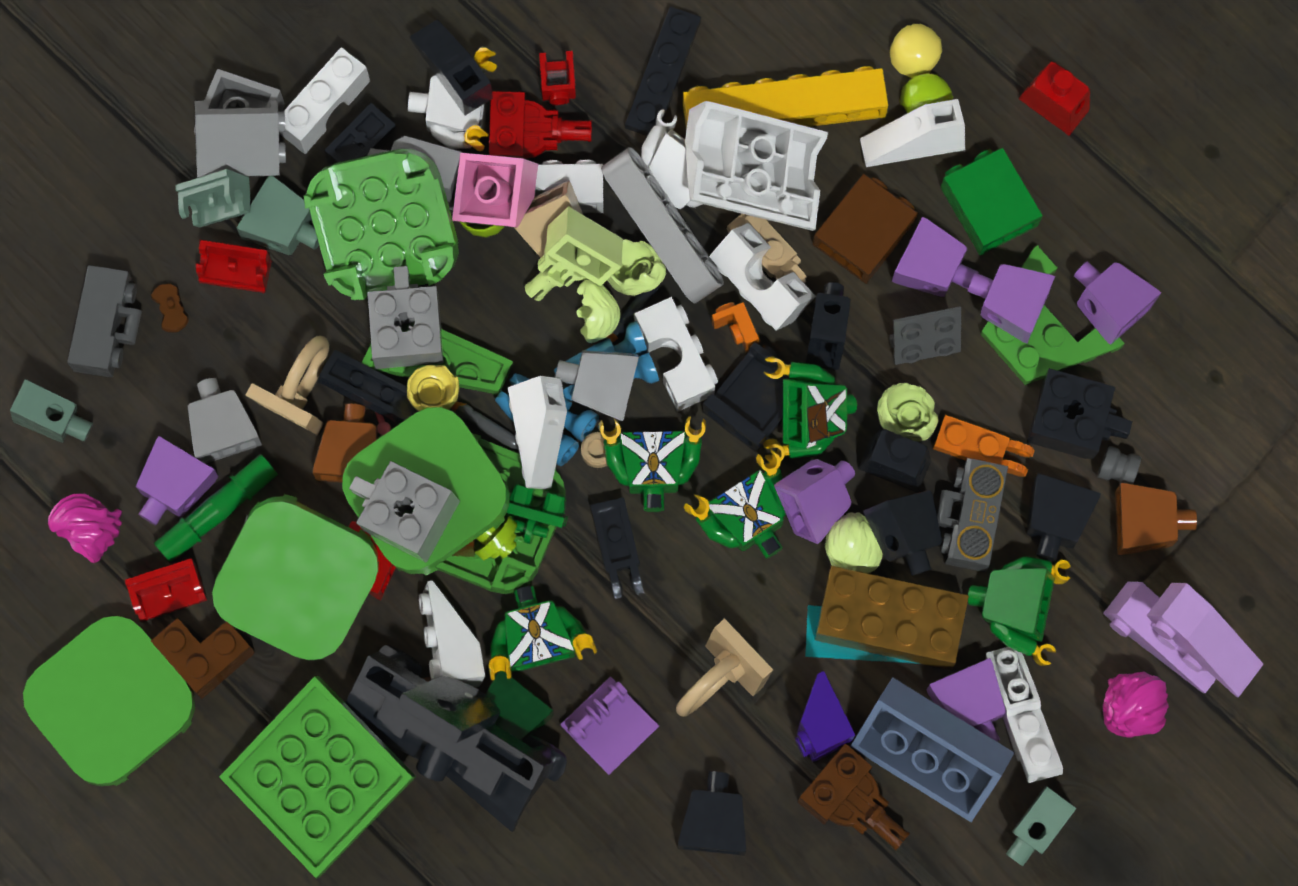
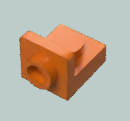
M730 302L715 310L716 313L712 315L714 329L733 323L729 327L736 345L742 343L745 352H749L753 342L759 345V337L744 302L737 305L734 302Z

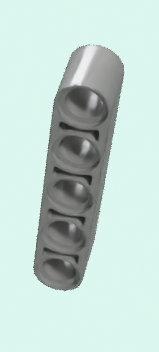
M628 147L601 167L606 181L691 302H699L724 284L722 275L643 159L633 148Z

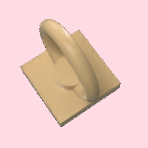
M316 336L305 345L292 365L284 385H280L276 395L252 383L246 396L259 405L318 435L324 423L312 414L304 411L303 408L308 401L306 397L317 382L325 365L329 352L327 338ZM307 367H308L307 372L305 373L303 379L301 380V378H302V376H303L305 370H306Z
M725 618L714 627L705 646L716 657L714 658L715 666L704 674L678 702L676 712L679 716L685 717L693 713L728 680L734 683L738 681L754 696L764 687L773 671L766 661Z

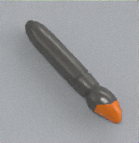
M456 401L451 407L459 418L468 420L502 444L513 449H519L515 435L481 413L474 411L470 405Z

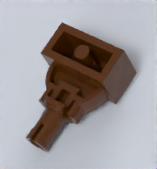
M845 743L800 796L798 803L823 825L830 820L840 826L854 827L862 835L869 828L888 842L894 850H897L909 836L910 832L901 827L883 810L889 802L880 795L878 784L869 773L873 766Z

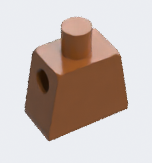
M352 403L345 404L343 421H327L313 467V475L317 481L342 483L343 473L352 458L379 439L376 425L364 423L365 406Z
M1121 483L1115 491L1117 555L1172 547L1178 541V530H1196V510L1177 509V495L1175 492Z

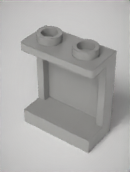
M277 100L270 101L269 108L209 109L208 101H194L197 177L206 176L225 169L245 176L279 175V163H286L285 143H279V132H285V112H278Z

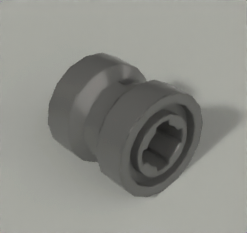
M1108 445L1097 478L1106 481L1114 479L1119 484L1127 483L1133 485L1142 457L1133 453L1128 455L1122 454L1118 448Z

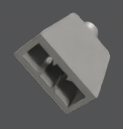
M582 350L579 365L559 360L555 378H561V382L574 385L571 400L623 421L639 356L632 353Z
M216 378L205 379L197 384L201 400L188 405L193 451L196 459L206 464L262 445L253 424L234 390L221 393Z

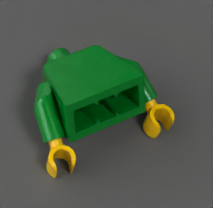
M1024 556L1004 565L1001 570H993L990 573L988 587L971 585L968 592V604L983 607L982 618L990 625L991 632L1007 647L1026 656L1033 654V660L1038 665H1050L1049 661L1042 659L1041 651L1046 649L1051 653H1055V647L1050 644L1038 646L1036 641L1042 642L1054 583L1060 585L1070 579L1068 576H1061L1058 568L1068 569L1071 565L1066 560H1060L1055 565H1052L1048 560Z

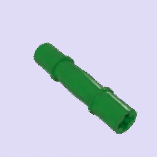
M260 454L235 476L232 475L229 483L208 497L186 519L181 517L175 526L154 542V545L171 564L174 563L196 543H200L202 536L224 521L245 500L251 501L257 492L278 476L277 472Z

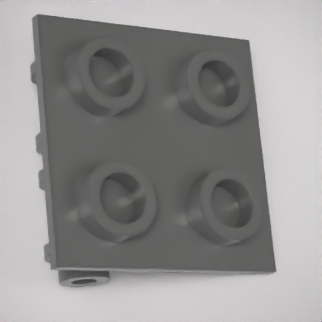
M961 306L893 320L894 334L889 335L891 348H894L895 365L914 363L923 359L948 356L961 352Z

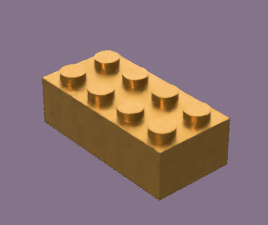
M831 566L815 641L951 670L956 662L969 596Z

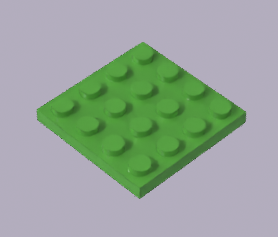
M314 676L220 775V779L315 878L320 877L416 777L319 676Z

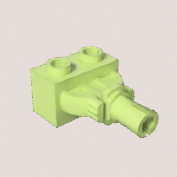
M568 206L548 225L544 255L537 263L538 269L541 272L525 285L527 295L531 298L535 296L534 300L541 301L553 287H562L563 285L568 287L574 281L589 279L601 286L622 266L623 239Z

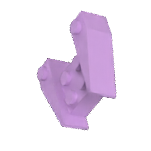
M1127 582L1103 613L1112 621L1110 626L1121 636H1129L1202 693H1206L1217 679L1232 694L1239 697L1263 666L1261 660L1215 608L1187 583H1171L1159 598L1143 582Z

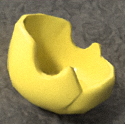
M923 24L905 26L895 36L891 44L889 53L892 65L899 73L911 78L924 73H930L941 57V38L932 28Z
M426 365L418 368L407 381V398L418 411L433 407H442L450 410L458 399V376H454L445 365Z

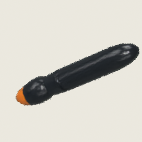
M660 284L655 289L641 293L634 298L620 316L616 329L606 339L610 338L613 343L625 334L628 324L634 321V313L644 309L657 292Z

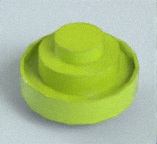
M508 514L504 516L505 521L497 529L492 527L476 538L478 541L475 545L474 553L483 561L490 557L493 559L498 556L505 558L516 547L517 543L514 539L517 534L514 531L518 523Z

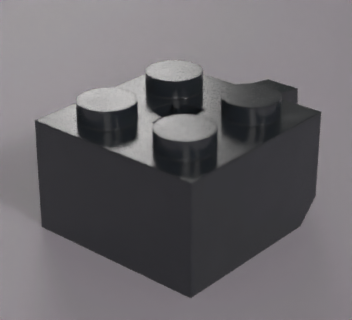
M1049 368L1042 382L1026 442L1080 458L1094 459L1099 452L1101 441H1109L1110 435L1127 439L1133 421L1116 416L1117 410L1110 408L1116 387ZM1067 410L1073 411L1076 417L1074 419L1068 418L1067 415L1069 413Z

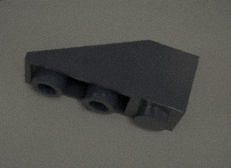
M438 19L409 37L465 116L493 99L489 79L474 58Z

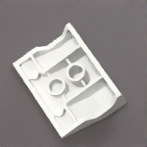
M704 101L689 109L685 149L690 201L813 231L816 229L820 189L814 182L816 160L819 151L827 139L828 132Z

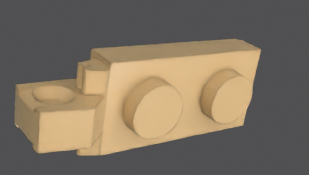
M741 214L727 225V230L730 232L732 229L750 223L771 246L762 259V269L770 278L774 277L777 280L794 272L803 283L806 282L807 276L798 266L801 263V259L766 219Z

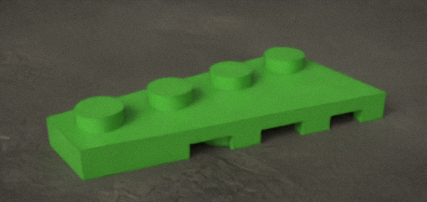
M403 324L402 332L410 331V324ZM441 329L444 363L430 365H445L454 376H458L460 388L499 394L514 365L513 361ZM371 345L362 361V364L380 373L410 378L416 369L426 366L375 369Z

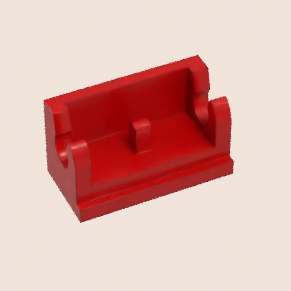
M200 240V264L196 263L199 283L266 293L272 263L267 250Z
M192 558L125 580L135 614L138 615L140 622L207 601L197 565Z

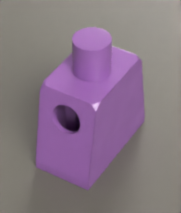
M922 217L895 270L892 282L945 297L952 282L968 289L974 274L979 272L961 264L967 251V247L928 219Z
M1087 261L1074 275L1086 287L1077 301L1079 309L1110 345L1152 308L1161 294L1158 289L1120 263H1113L1101 274Z
M1000 264L994 280L975 273L967 292L985 298L980 314L984 319L1028 344L1055 276Z
M158 436L136 485L138 491L148 498L138 515L153 525H157L166 509L180 518L183 517L218 479L217 473L210 466Z
M818 459L811 460L774 485L795 535L818 544L828 534L834 523L849 509L851 499L845 484L855 476V471L849 463L841 460L837 465L833 466Z
M991 658L929 684L926 690L935 704L996 742L1000 741L992 722L1002 718L1006 711Z

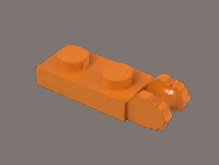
M947 415L943 419L933 448L965 461L967 458L1008 466L1007 473L1018 477H1026L1028 469L1020 463L1003 460L1005 451L1028 458L1033 457L1035 451L1030 445L1010 440V437Z

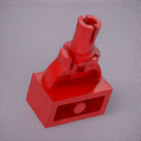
M492 91L489 155L530 159L542 154L545 150H558V143H561V141L591 142L592 120H561L558 110H546L540 104L526 100L525 92Z

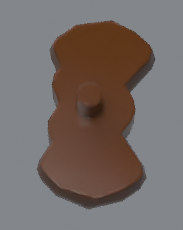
M161 284L151 294V299L160 305V312L164 316L161 328L169 333H178L189 323V318L185 315L178 296L179 289L172 284Z

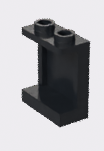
M753 342L748 354L714 395L711 394L703 403V413L757 453L763 446V443L783 421V379H789V375L783 374L778 379L766 376L763 372L775 373L778 369L777 362H768L765 359L768 357L779 358V355L765 344L760 346Z

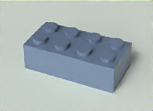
M893 677L850 748L969 822L973 821L1014 755L1013 751Z

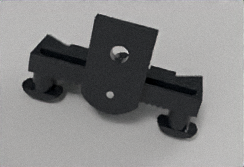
M385 645L378 652L368 655L345 702L349 708L383 743L418 759L416 769L420 774L434 781H443L447 776L511 832L515 831L525 807L540 788L543 781L549 778L555 782L563 775L567 764L565 754L552 744L536 736L530 735L522 742L520 739L515 738V736L510 735L509 732L504 731L503 728H499L495 725L500 714L498 706L486 694L475 687L447 676H440L426 682L425 679L420 678L422 672L421 664L402 650Z

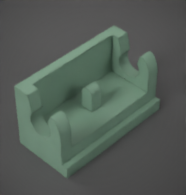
M225 169L176 185L179 214L182 219L189 217L188 206H190L192 209L193 226L200 228L250 213V184L248 176Z

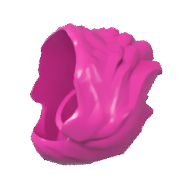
M72 494L61 499L54 506L48 517L49 529L52 532H56L57 536L68 539L75 552L86 557L91 563H97L108 547L115 543L113 539L118 537L120 533L119 529L122 525L120 516L122 511L116 509L110 512L99 500L87 494Z
M1146 672L1118 674L1115 678L1108 679L1109 687L1103 703L1104 724L1111 733L1132 738L1156 734L1165 726L1166 719L1164 716L1169 708L1166 682Z

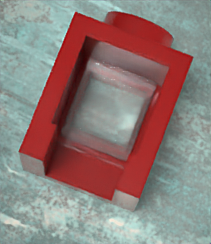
M566 51V61L547 62L546 53H539L543 101L549 100L552 105L569 103V99L576 98L573 51Z

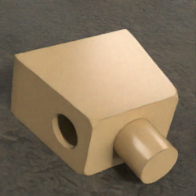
M570 181L534 197L518 228H515L540 258L544 255L548 225L568 206L583 215Z

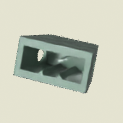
M268 176L250 205V213L245 214L237 226L240 238L287 255H292L300 242L314 250L319 246L315 228L311 225V213L309 208L305 209L304 200L274 176Z
M28 380L24 381L10 409L14 423L62 443L67 434L85 442L93 426L92 422L76 416L78 411L75 403ZM54 414L62 415L59 421L49 420Z
M1044 786L1012 832L1018 837L1006 854L1021 866H1024L1035 850L1043 854L1077 808L1050 788ZM1034 822H1040L1044 827L1043 832L1038 838L1031 837L1028 832Z

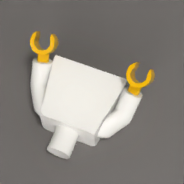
M480 48L475 53L473 58L482 71L485 69L489 72H494L497 68L495 63L488 61L491 56L496 55L495 52L487 48ZM432 76L430 79L429 94L409 93L408 112L426 113L427 130L432 133L435 139L450 149L473 147L477 151L484 150L485 146L480 142L482 136H488V133L482 129L484 104L465 116L437 76Z

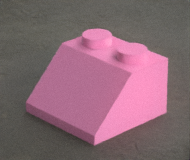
M460 153L452 221L518 228L534 199L538 164L523 158Z

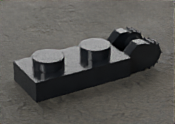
M619 498L590 505L606 574L609 573L614 598H622L623 590L617 571L630 569L631 584L635 593H644L638 569L640 562L625 499Z

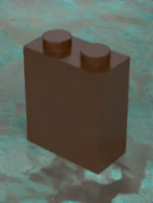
M863 174L816 232L813 246L867 284L915 224L918 213L914 211V206L903 197L896 198L887 191L888 188L882 181L875 177L870 179Z

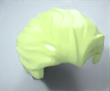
M625 239L623 240L622 266L607 281L616 291L625 295L635 296L658 287L665 278L666 267L650 244L644 241L632 242Z
M585 279L577 289V293L583 295L584 298L582 306L577 310L576 314L585 320V325L580 329L581 334L588 343H595L613 333L618 326L621 312L617 301L603 284L599 286L591 280Z
M907 382L892 385L884 391L878 401L877 412L879 422L883 429L913 441L927 440L938 424V415L934 412V399L922 387L911 385Z
M847 513L834 523L826 535L825 550L832 566L867 574L879 567L883 552L866 517L861 513Z

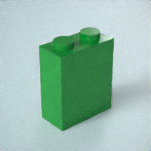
M1003 148L995 152L991 149L986 150L974 158L975 162L965 167L962 164L952 167L945 173L941 185L942 192L979 256L1034 229L1039 225L1043 216Z

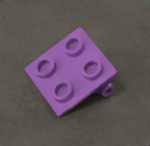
M611 676L560 724L608 775L659 727L627 694L628 691L620 682H616Z

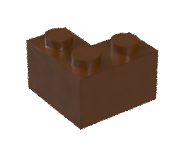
M177 618L151 640L154 646L201 699L255 654L249 644L228 622L222 624L203 642L199 643Z

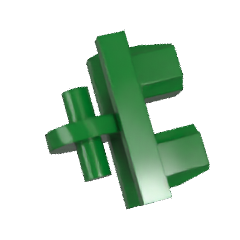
M523 484L515 485L506 513L529 519L528 523L515 520L518 523L515 530L525 532L524 543L531 544L535 535L547 538L549 528L539 526L538 522L560 528L566 526L569 517L564 515L566 496L547 492L544 507L541 509L531 506L535 492L534 488H526V485Z

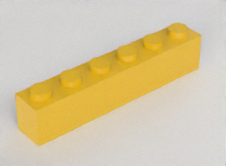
M870 66L855 69L854 72L848 73L831 70L822 73L821 76L808 77L804 74H798L789 77L788 80L775 81L772 78H764L756 81L755 84L742 85L739 82L724 84L722 88L709 89L706 86L691 88L689 92H683L686 130L689 109L704 101L718 103L806 127L886 118L888 109L883 69H873Z

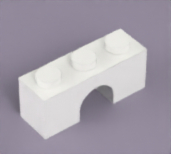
M341 47L284 110L285 132H279L280 135L306 154L326 132V122L334 109L342 102L349 106L370 82L367 67Z
M746 223L732 229L709 257L716 264L719 272L728 277L739 289L740 295L759 311L762 319L777 331L793 323L816 296L794 272L777 279L775 282L765 276L762 270V259L771 246L750 223Z
M672 297L634 313V322L637 321L648 352L660 347H669L677 351L681 357V362L677 367L663 373V384L677 412L707 399L711 394L714 395V384L718 383L716 374L710 364L705 366L700 357V354L703 353V348L696 334L690 336L685 326L689 323V320L682 305L676 306Z

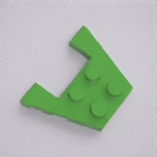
M1038 245L1032 250L1022 266L1024 269L1050 275L1054 274L1057 270L1055 264ZM1045 305L1042 308L1028 344L989 321L981 332V336L1024 385L1043 379L1049 368L1062 372L1071 366L1082 362H1089L1109 352L1118 351L1125 344L1118 338L1110 345L1096 328L1077 342Z

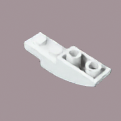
M1009 647L987 652L986 659L991 658L1006 713L1003 716V720L1017 761H1021L1028 783L1062 775L1063 766L1041 711V700L1023 654Z

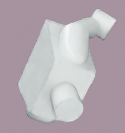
M662 109L658 112L656 126H653L642 145L641 158L676 208L681 210L685 205L693 208L703 204L690 201L685 139L673 131L677 116H674L671 123H664L661 118L665 110Z

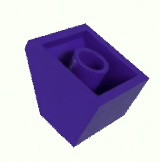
M824 671L817 674L797 730L798 737L795 738L802 756L809 755L812 763L839 751L845 743L849 746L855 737V733Z

